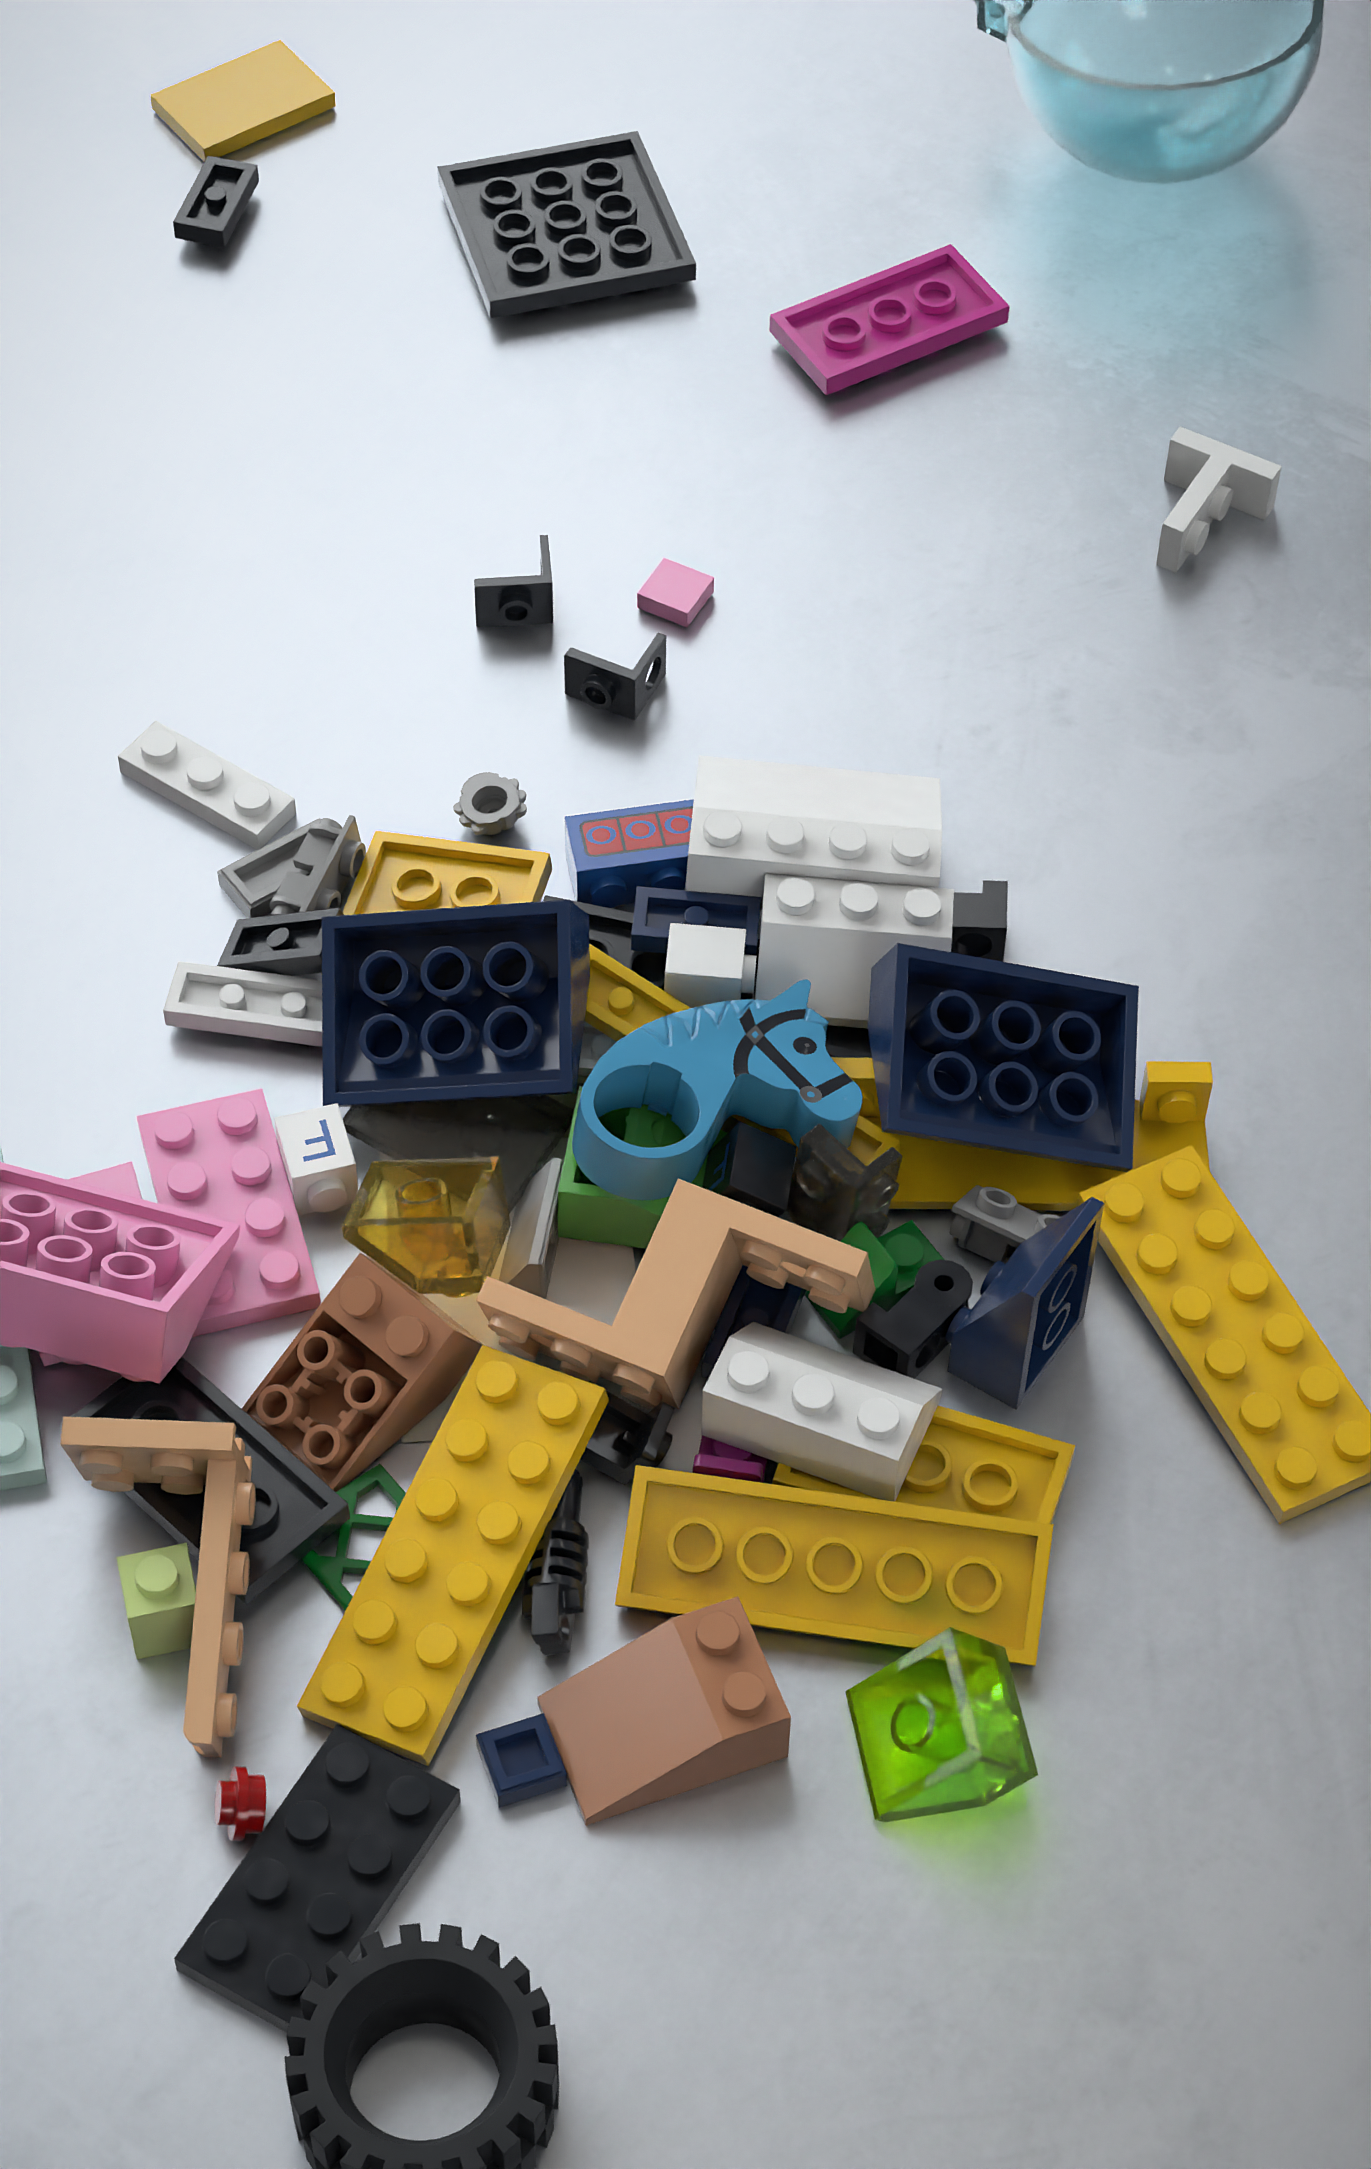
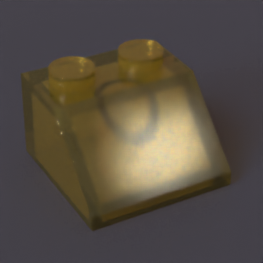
M500 1157L372 1161L341 1226L344 1239L418 1294H443L450 1298H462L474 1293H480L486 1277H491L511 1226Z

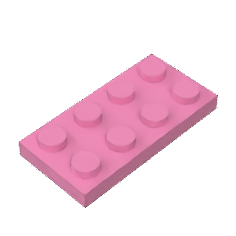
M260 1088L136 1116L157 1203L240 1225L239 1238L192 1337L318 1308L321 1304L320 1292L263 1089Z

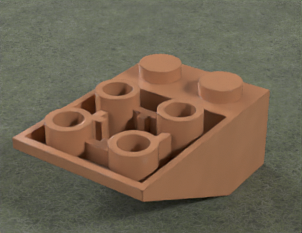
M359 1253L241 1409L333 1491L337 1492L350 1483L447 1398L473 1364L481 1346L484 1344L394 1270Z

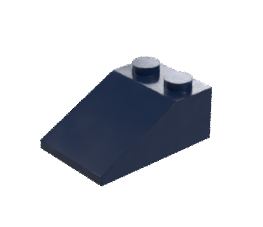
M1091 1197L1022 1242L1006 1264L999 1260L991 1267L982 1283L980 1299L972 1309L963 1306L957 1312L947 1330L945 1341L951 1344L947 1372L1017 1410L1084 1318L1104 1207L1103 1202Z

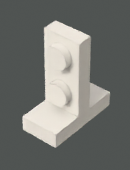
M1180 426L1170 439L1164 481L1187 490L1162 524L1156 565L1177 573L1190 553L1197 555L1201 551L1207 539L1213 519L1221 521L1226 515L1229 506L1265 520L1275 504L1282 466Z

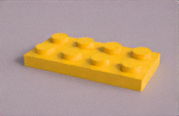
M938 1405L895 1502L1052 1524L1073 1460L1075 1445ZM781 1463L777 1466L772 1482L774 1485L877 1499Z

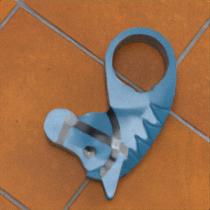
M807 979L798 981L770 1001L759 999L722 1001L675 1012L644 1024L618 1040L597 1061L581 1091L572 1136V1150L582 1172L600 1188L620 1197L635 1200H655L671 1195L678 1178L689 1183L695 1179L725 1120L732 1115L745 1117L767 1128L785 1129L789 1132L796 1146L809 1155L818 1158H832L843 1153L851 1144L863 1096L859 1086L833 1061L826 1050V1031L829 1021L807 1007L811 988L810 981ZM645 1104L649 1105V1110L664 1116L667 1113L671 1114V1120L682 1130L686 1138L665 1147L647 1148L635 1146L612 1135L604 1128L598 1118L615 1109L641 1108Z

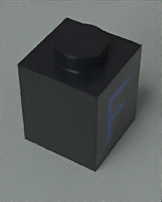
M740 1121L709 1151L702 1188L779 1218L787 1211L797 1147Z

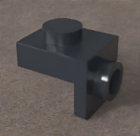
M606 1390L609 1402L580 1460L625 1485L634 1478L635 1465L657 1468L666 1456L673 1440V1435L666 1430L675 1408L662 1401L650 1412L645 1413Z

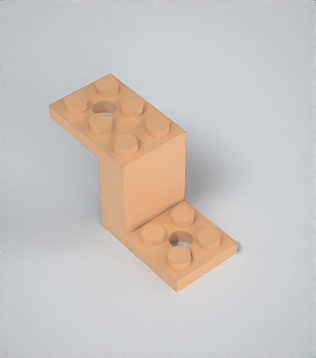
M678 1178L612 1326L489 1276L486 1277L476 1302L489 1321L488 1327L501 1337L498 1344L504 1349L530 1360H535L538 1352L562 1361L559 1369L567 1375L587 1382L591 1381L595 1384L599 1377L623 1386L620 1392L622 1396L643 1407L653 1409L663 1401L679 1409L742 1265L748 1267L747 1274L753 1279L778 1289H783L786 1282L810 1291L808 1298L811 1301L838 1313H845L848 1306L864 1312L868 1308L876 1288L867 1252Z

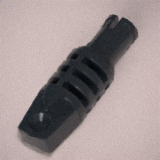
M575 1469L524 1572L525 1584L522 1593V1615H524L525 1619H531V1636L534 1642L540 1646V1651L544 1655L570 1652L575 1614L584 1613L589 1537L585 1527L580 1524L583 1478L582 1476L580 1477V1472Z

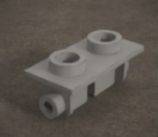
M349 814L343 828L337 821L330 818H322L320 823L310 826L293 862L296 868L311 873L309 876L293 871H287L269 904L272 911L270 916L340 908L341 894L349 878L357 877L366 855V846L361 842L355 816Z
M976 1185L953 1205L951 1211L957 1213L953 1220L949 1234L959 1239L958 1246L995 1263L999 1260L1004 1262L1010 1245L1018 1248L1022 1242L1060 1217L1051 1214L1041 1215L1018 1204L1015 1197L1004 1190L994 1187L983 1188Z

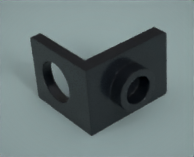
M539 535L540 575L474 579L476 627L553 623V582L548 535Z
M657 633L633 670L570 647L564 655L565 694L586 702L595 708L605 709L636 720L666 675L667 636ZM651 665H652V669H651L650 675H649V677H648V679H647V675H648L649 669H650V667H651Z

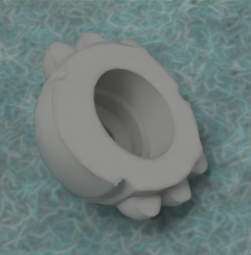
M482 772L473 775L463 784L460 790L459 802L453 805V810L460 816L459 822L463 827L471 828L475 835L500 834L502 830L507 831L519 818L526 814L527 806L524 802L527 793L519 789V781L516 778L508 779L500 777L498 773Z

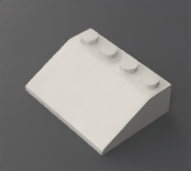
M699 755L685 890L761 897L760 909L762 910L765 874L938 888L942 847L940 778Z

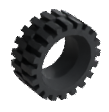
M420 1923L399 1925L400 1944L384 1947L380 1933L377 1931L359 1939L362 1957L359 1961L352 1964L345 1954L340 1951L325 1963L328 1989L310 1980L300 1996L303 2019L291 2016L286 2035L290 2056H284L286 2081L298 2140H303L306 2159L312 2169H535V2144L547 2149L554 2131L553 2109H558L559 2107L558 2042L556 2025H551L550 2004L543 1989L539 1987L531 1992L530 1970L516 1956L502 1969L500 1966L499 1943L481 1934L473 1950L463 1947L461 1927L441 1924L438 1941H422ZM434 2023L460 2029L483 2045L493 2058L499 2071L495 2092L486 2108L475 2120L461 2130L445 2137L432 2140H408L387 2134L378 2129L360 2113L350 2095L353 2077L364 2055L380 2039L400 2028L415 2024Z

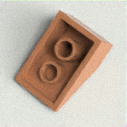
M738 1596L667 1620L537 1697V1704L541 1714H545L566 1770L567 1780L586 1826L788 1757L791 1715Z

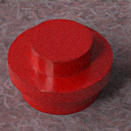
M234 1766L229 1781H218L215 1823L216 1825L227 1826L230 1841H243L245 1834H261L266 1814L265 1777L263 1774H248L246 1767Z

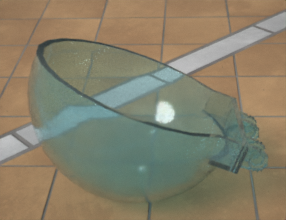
M974 0L977 6V29L1006 42L1016 85L1032 116L1050 138L1068 154L1096 171L1118 179L1152 184L1187 182L1214 175L1245 160L1270 140L1286 123L1310 84L1320 54L1324 22V0Z

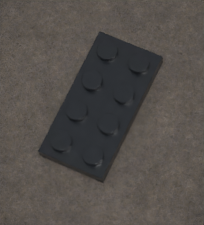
M183 1357L178 1360L160 1384L151 1381H131L122 1376L71 1416L235 1424V1438H242L245 1444L244 1456H251L253 1459L251 1483L255 1485L254 1519L252 1525L241 1526L239 1552H248L247 1593L246 1595H236L246 1605L350 1519L349 1505L344 1499ZM134 1482L133 1490L125 1491L124 1493L180 1544L187 1542L189 1553L199 1561L206 1485H203V1492L198 1494H175L162 1490L161 1483Z
M336 1724L175 1956L174 1961L177 1971L287 2033L291 2016L303 2019L300 1996L310 1980L328 1989L325 1963L340 1951L345 1954L352 1964L355 1963L361 1954L359 1939L376 1931L461 1803L460 1789Z

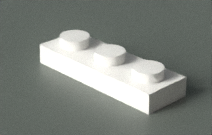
M157 720L117 756L121 773L257 850L262 848L296 815L294 797Z

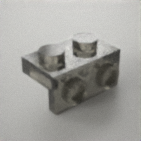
M819 1123L800 1138L787 1206L791 1219L796 1225L837 1241H841L849 1230L860 1221L869 1228L876 1238L880 1237L890 1222L887 1214L891 1199L899 1189V1183L896 1180L903 1156L894 1147H891L869 1165L865 1166Z

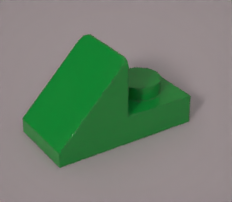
M912 1220L878 1238L860 1221L840 1241L868 1253L876 1288L869 1306L874 1302L887 1312L907 1292L914 1288L916 1274L922 1266L930 1261L945 1260ZM806 1290L804 1296L839 1339L855 1331L856 1319L863 1312L849 1306L845 1313L828 1310L808 1298L810 1291Z

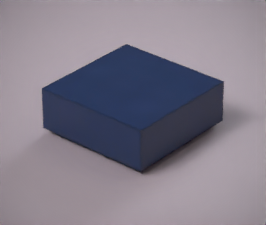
M544 1713L476 1734V1746L499 1808L567 1786V1773Z

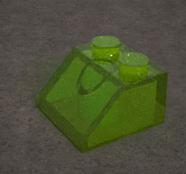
M949 1627L845 1691L875 1820L885 1823L983 1807L1038 1776L1006 1649L1003 1646Z

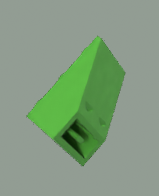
M579 1086L558 1188V1237L647 1249L670 1196L655 1200H635L620 1197L600 1188L582 1172L572 1150V1136L583 1088ZM645 1104L641 1108L615 1109L598 1118L604 1128L612 1135L635 1146L647 1148L665 1147L686 1138L682 1130L671 1120V1114L667 1113L664 1116L649 1110V1105ZM720 1130L711 1149L727 1134L726 1132ZM707 1157L691 1184L702 1187Z

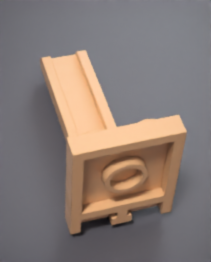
M63 1417L60 1445L84 1480L92 1481L91 1486L96 1489L125 1492L133 1490L134 1482L161 1483V1489L170 1493L198 1494L203 1492V1485H206L183 1732L186 1739L201 1756L221 1757L223 1737L234 1736L237 1722V1696L235 1693H227L229 1665L239 1666L243 1652L242 1622H233L235 1595H246L249 1582L248 1552H239L241 1526L252 1525L255 1513V1485L251 1483L253 1459L251 1456H244L245 1444L242 1438H235L236 1426L234 1423Z

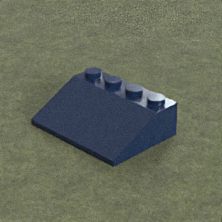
M568 899L322 917L323 1106L338 1103L339 1107L576 1094L590 981L589 915Z
M897 943L871 968L868 1033L882 1132L1122 1172L1130 1171L1133 1166L1139 986Z

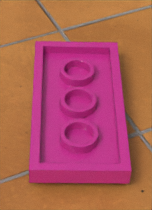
M949 244L770 315L769 332L822 392L828 395L1008 322L1010 306L954 246Z

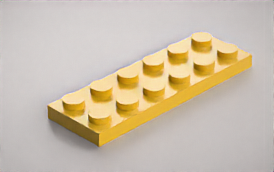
M1189 1145L1078 1194L1076 1207L1091 1197L1104 1203L1098 1242L1279 1524L1371 1482V1413L1193 1145Z
M481 1346L297 1704V1708L303 1717L333 1729L338 1724L383 1749L429 1766L535 1552L544 1530L609 1402L605 1388L491 1347Z
M635 1465L615 1605L625 1608L683 1615L738 1596L751 1626L1035 1667L1054 1524Z

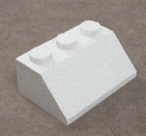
M765 874L755 1000L770 1001L798 981L807 979L811 983L807 1007L829 1021L828 1025L868 1028L871 968L897 943L951 952L954 889Z
M752 1322L728 1338L703 1389L701 1435L871 1497L895 1502L942 1397L943 1389Z

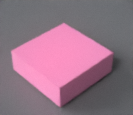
M663 558L638 591L637 608L688 627L714 592V577Z

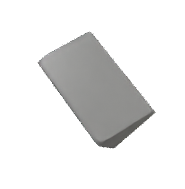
M552 1158L521 1190L499 1277L501 1282L544 1299L547 1296L560 1238L558 1237V1188L563 1168L561 1158Z

